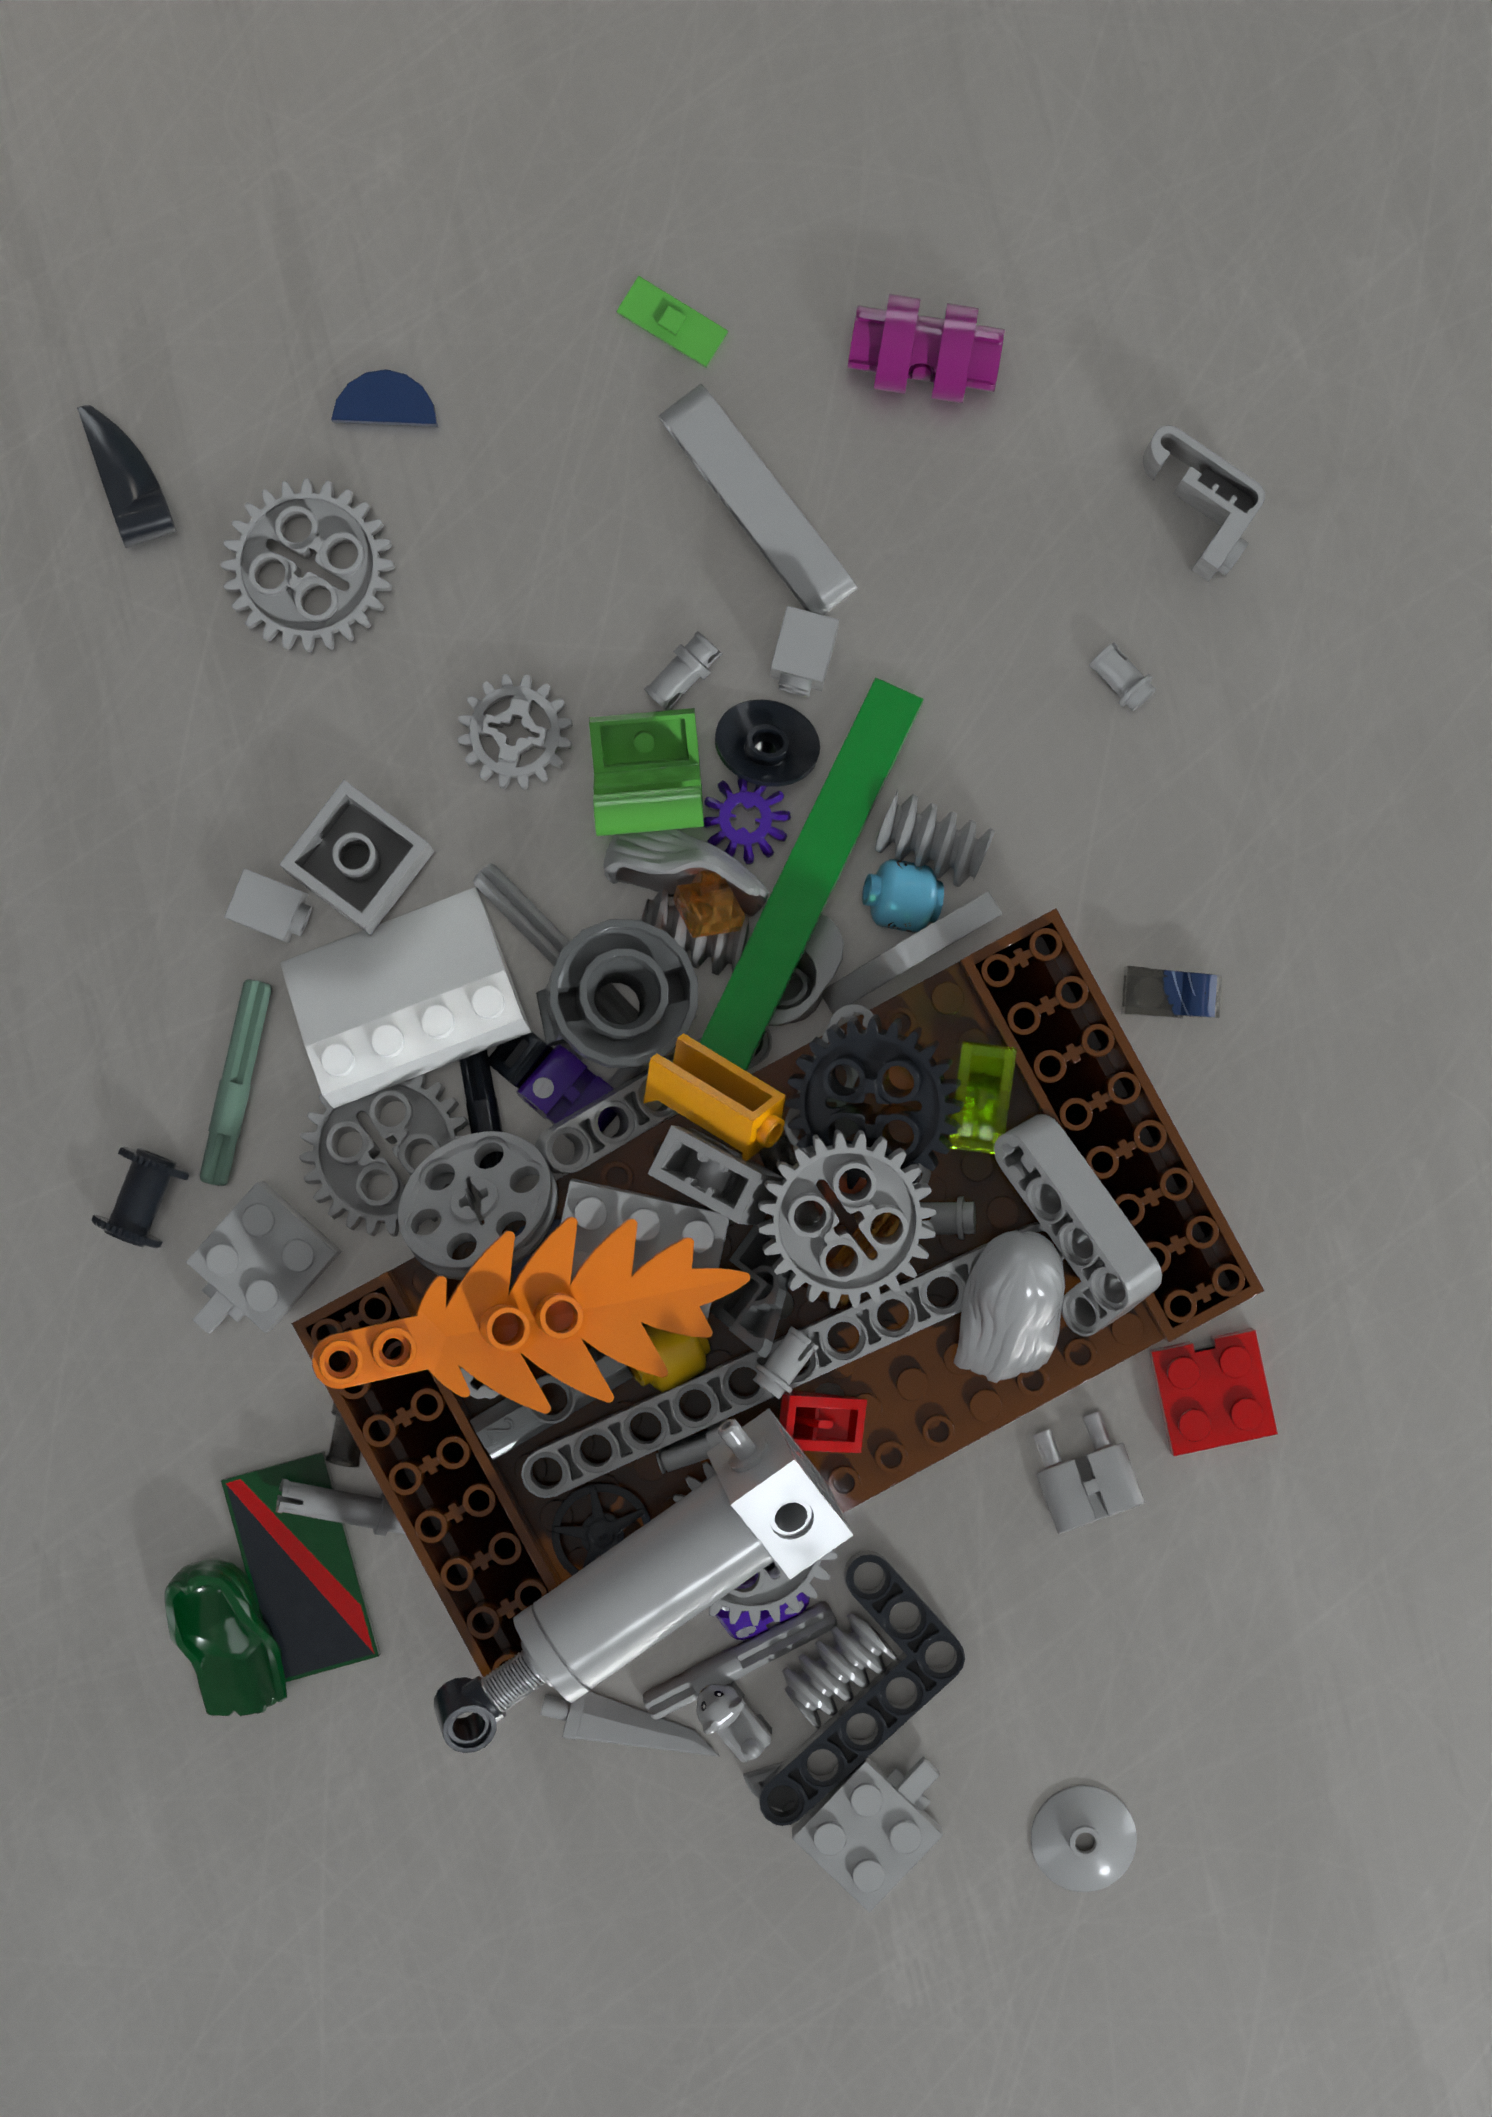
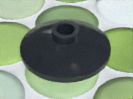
M761 699L739 703L723 714L715 732L716 750L724 765L738 777L761 786H787L804 779L814 769L820 753L819 737L812 723L796 709L777 701Z

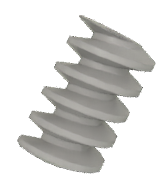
M897 790L876 837L875 850L882 853L893 842L896 843V860H903L911 851L915 852L914 865L919 868L926 865L931 859L935 860L934 875L938 879L950 868L954 869V886L960 887L970 876L975 879L995 834V830L990 828L979 839H976L975 821L969 820L958 831L956 830L957 813L951 811L941 822H937L936 804L930 803L919 814L917 813L918 796L912 794L902 805H899Z
M662 888L653 900H647L640 919L645 923L666 931L686 952L690 950L692 966L699 969L705 960L711 957L712 973L718 976L728 963L732 964L733 973L744 951L749 935V915L742 914L735 925L731 926L729 925V909L723 907L714 919H710L709 902L702 901L697 909L691 913L689 912L688 896L682 894L674 906H670L668 889Z
M853 1613L847 1615L852 1629L851 1633L848 1634L835 1626L831 1629L836 1643L833 1648L820 1640L814 1643L820 1658L819 1660L814 1661L804 1654L798 1657L803 1669L801 1675L787 1667L782 1670L787 1683L785 1688L787 1695L810 1723L818 1729L821 1727L818 1709L830 1716L838 1713L833 1698L834 1695L846 1702H851L854 1699L849 1682H853L862 1688H867L870 1685V1680L866 1668L883 1675L886 1672V1666L882 1658L883 1654L895 1661H899L898 1656L867 1620H863Z

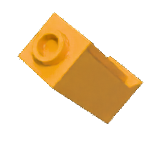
M683 1033L677 1038L673 1063L658 1053L650 1058L643 1103L660 1101L741 1151L744 1161L749 1160L762 1148L772 1147L780 1138L785 1126V1122L782 1119L785 1094Z

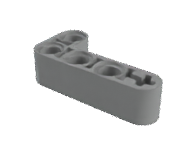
M1038 1114L998 1137L994 1146L997 1163L1081 1280L1080 1283L1064 1295L1061 1308L1062 1317L1073 1332L1080 1336H1091L1128 1313L1157 1290L1162 1280L1161 1267L1157 1259L1054 1118L1046 1114Z

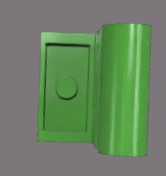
M695 708L589 717L594 768L593 806L596 836L704 827Z

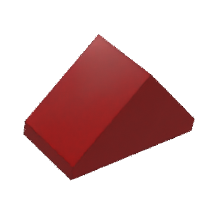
M792 1390L790 1394L784 1392L779 1422L802 1451L861 1453L867 1399Z

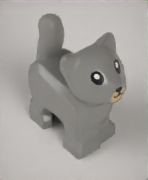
M735 1682L726 1686L711 1684L704 1687L698 1694L696 1708L704 1733L711 1734L717 1732L741 1762H748L758 1758L771 1743L772 1727L761 1714L755 1715L744 1701L745 1694Z

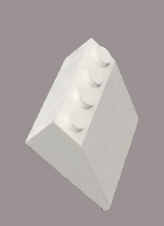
M477 887L381 923L371 936L363 930L280 962L322 1096L333 1108L531 1033Z

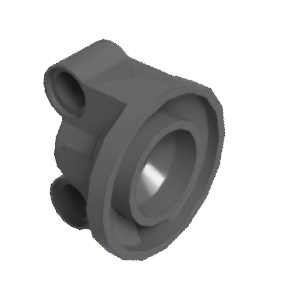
M609 919L583 929L561 950L546 988L536 993L546 1045L569 1044L581 1057L607 1068H639L649 1064L650 1058L656 1053L665 1057L676 1047L677 1038L683 1033L687 1035L692 1021L697 1018L698 979L687 952L666 931L641 920ZM610 983H621L630 987L636 993L639 1000V1013L636 1020L626 1025L613 1024L606 1021L598 1013L594 1004L596 992Z

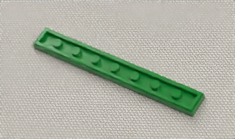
M876 677L699 1042L745 1071L748 1070L923 705V698Z

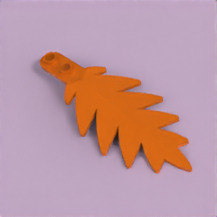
M568 1217L533 1253L519 1273L510 1291L509 1285L515 1234L512 1231H505L470 1267L456 1287L447 1305V1280L444 1276L439 1275L425 1291L415 1316L340 1332L323 1338L313 1351L312 1368L316 1377L323 1384L335 1389L349 1388L428 1369L446 1388L466 1398L470 1395V1390L459 1368L460 1366L495 1392L520 1405L548 1414L551 1411V1406L521 1355L523 1354L531 1362L559 1381L584 1394L610 1403L614 1400V1395L583 1340L599 1352L622 1364L664 1378L668 1375V1369L642 1323L675 1334L709 1338L712 1336L713 1331L700 1306L718 1300L739 1289L750 1281V1274L724 1268H692L694 1240L690 1237H685L669 1245L646 1261L632 1274L637 1221L627 1219L591 1252L571 1280L578 1221L574 1217ZM391 1338L398 1339L402 1346L400 1354L392 1359L386 1358L382 1351L384 1343ZM345 1351L348 1355L347 1366L340 1371L332 1370L329 1365V1358L332 1353Z

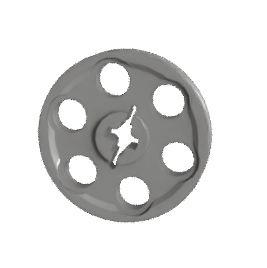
M489 1131L457 1138L430 1154L409 1178L399 1202L398 1223L400 1232L415 1258L426 1269L445 1278L462 1280L482 1253L502 1235V1231L509 1223L523 1220L526 1221V1226L522 1233L515 1237L512 1259V1266L527 1257L540 1244L553 1223L558 1206L556 1179L539 1150L519 1136L505 1132ZM496 1151L504 1152L501 1162L489 1169L479 1168L481 1160L487 1154ZM448 1172L455 1174L454 1180L446 1188L441 1190L430 1189L432 1182L440 1174ZM529 1175L540 1176L538 1184L532 1190L524 1193L515 1192L516 1185L522 1178ZM472 1186L481 1199L482 1207L480 1211L485 1221L484 1225L474 1211L476 1199L471 1189ZM433 1217L441 1218L440 1225L434 1232L425 1236L417 1235L418 1227L422 1222ZM470 1241L477 1243L476 1249L469 1257L463 1260L452 1259V1254L459 1245Z

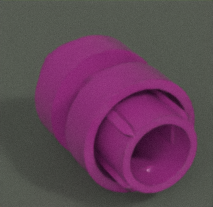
M889 294L886 310L857 306L848 368L876 373L874 389L905 394L908 378L934 382L931 399L962 404L966 388L995 391L1005 329L977 325L979 308L947 303L945 317L941 319L918 315L920 298Z

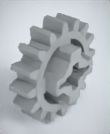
M508 674L502 675V688L495 690L486 681L482 683L486 694L485 698L482 700L473 696L467 698L468 703L474 709V713L472 716H459L458 721L464 726L469 727L470 731L468 734L458 737V743L463 746L473 747V751L468 754L465 761L468 765L477 764L480 761L484 764L479 775L484 781L489 779L495 772L499 774L500 788L506 789L511 778H517L519 785L524 790L528 789L529 776L536 774L544 783L548 781L547 772L544 768L549 763L555 767L562 768L564 763L556 755L558 748L571 749L572 742L565 737H561V731L569 729L573 724L571 719L558 718L557 713L566 706L563 699H557L552 702L547 700L551 691L550 685L545 683L537 691L532 690L531 676L524 675L520 686H513L511 678ZM513 697L510 707L497 716L486 714L497 702ZM533 702L537 703L546 712L551 730L536 726L531 718ZM515 719H522L521 722L524 729L531 732L532 735L539 736V738L530 736L528 738H518L516 746H510L509 738L498 729L492 727H509L514 724ZM480 734L494 738L500 747L498 763L492 760L485 752ZM534 748L546 749L534 762L518 767L522 755Z

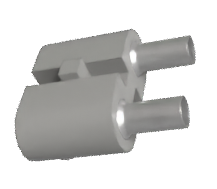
M1101 1411L1083 1417L1095 1451L1076 1460L1073 1459L1065 1463L1062 1461L1051 1429L1033 1435L1045 1466L1044 1471L1036 1475L1058 1534L1085 1526L1145 1503L1124 1443L1112 1444Z

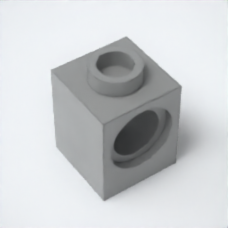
M244 868L224 918L289 943L292 934L302 935L312 907L305 904L308 897L307 893Z

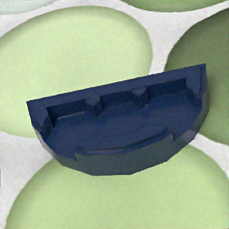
M387 369L366 372L349 382L336 399L331 418L334 423L438 427L435 406L424 387L407 374Z

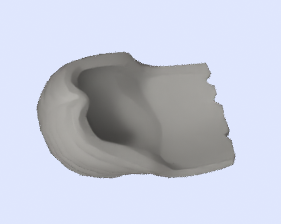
M679 829L614 835L604 858L605 876L613 884L618 882L633 884L656 892L666 888L670 897L709 891L722 896L749 916H754L766 903L769 894L765 885L738 860L714 845L691 837Z
M1017 1230L1005 1232L993 1238L983 1250L969 1275L962 1298L959 1343L953 1362L960 1369H971L972 1372L978 1375L986 1376L988 1381L997 1383L1000 1380L1016 1377L1020 1373L1036 1371L1048 1362L1057 1344L1060 1331L1065 1278L1062 1259L1054 1244L1045 1236L1032 1231L1024 1233Z

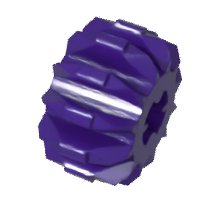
M740 777L737 778L740 792L733 794L729 785L722 780L717 786L720 793L726 798L724 803L713 797H706L704 800V805L711 810L719 812V817H704L703 828H721V831L712 835L707 840V843L717 847L727 839L730 843L724 852L733 858L737 847H744L743 858L746 865L754 863L752 846L759 845L766 858L772 857L774 851L765 840L766 837L770 836L779 842H785L787 839V833L772 827V822H787L791 819L789 811L771 812L770 809L784 799V794L781 791H777L765 800L762 795L767 786L756 784L754 792L747 791L748 781ZM742 806L747 812L756 809L760 813L761 818H755V824L759 825L755 831L749 833L744 827L736 831L732 827L730 820H737L736 815L732 813L738 807Z

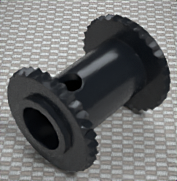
M121 1147L118 1154L132 1162L110 1218L93 1215L92 1223L103 1229L106 1234L139 1247L159 1248L163 1242L149 1234L152 1222L158 1212L171 1176L188 1180V1171L176 1166V1162L141 1148L135 1150Z

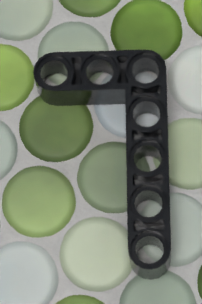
M869 1550L860 1551L851 1556L844 1569L845 1583L854 1598L902 1649L903 1653L898 1656L899 1661L894 1660L887 1666L886 1672L883 1675L879 1674L867 1688H863L851 1702L842 1707L838 1713L830 1718L761 1783L758 1794L760 1810L764 1817L773 1824L786 1826L800 1820L949 1684L964 1666V1649L957 1637L893 1566L877 1552ZM866 1562L876 1563L883 1570L882 1582L872 1590L860 1589L854 1583L855 1570L859 1565ZM900 1602H910L918 1608V1620L909 1629H898L890 1623V1611ZM935 1642H948L954 1648V1657L951 1663L939 1669L929 1666L925 1660L928 1647ZM895 1678H908L915 1684L914 1696L905 1704L892 1703L886 1697V1688ZM860 1713L869 1714L876 1721L874 1733L864 1740L853 1739L846 1731L850 1718ZM820 1749L831 1751L837 1758L836 1767L833 1771L823 1776L813 1774L807 1767L809 1756ZM785 1785L796 1791L798 1795L797 1803L788 1811L774 1810L767 1802L768 1795L775 1787Z

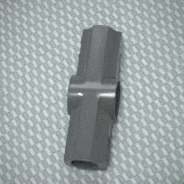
M594 1347L588 1349L610 1390L615 1389L634 1377L627 1365L610 1358ZM547 1373L539 1376L536 1381L540 1387L548 1383H556L566 1391L567 1404L561 1411L544 1414L520 1405L506 1397L471 1418L470 1422L491 1458L495 1460L552 1425L564 1421L569 1415L597 1398L584 1394Z

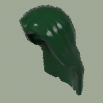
M221 1558L205 1559L183 1567L165 1588L166 1617L171 1641L189 1659L195 1670L206 1714L210 1716H231L234 1712L239 1716L259 1714L265 1712L267 1707L273 1706L276 1702H282L287 1699L285 1674L282 1665V1650L266 1623L261 1619L255 1591L244 1572L232 1562Z

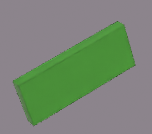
M640 276L637 277L616 311L617 314L707 368L728 334V330Z

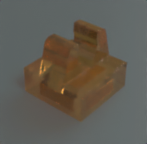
M711 870L698 871L692 883L677 885L673 897V902L692 938L741 931L745 919V914L726 879H721L722 876Z

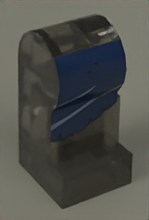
M1126 966L1124 967L1121 1015L1168 1018H1220L1223 976Z

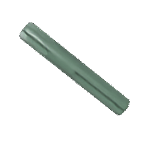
M247 979L243 983L222 1079L219 1081L208 1129L209 1136L199 1175L200 1180L207 1184L225 1186L228 1183L237 1139L240 1137L251 1088L250 1082L272 990L271 985L265 982Z

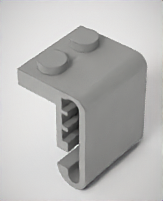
M1171 425L1163 426L1155 432L1144 452L1143 466L1145 472L1154 480L1170 454L1190 467L1173 494L1221 526L1191 570L1208 582L1217 571L1226 576L1249 544L1241 536L1263 505L1265 491L1257 481L1177 427Z

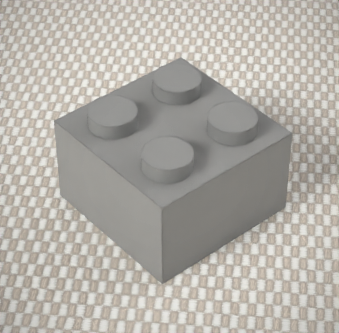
M343 780L279 865L287 874L371 936L432 856L434 850L426 840Z

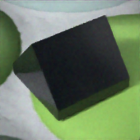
M531 1031L529 1034L498 1045L489 1056L488 1064L508 1082L519 1088L553 1047L547 1046L543 1039Z

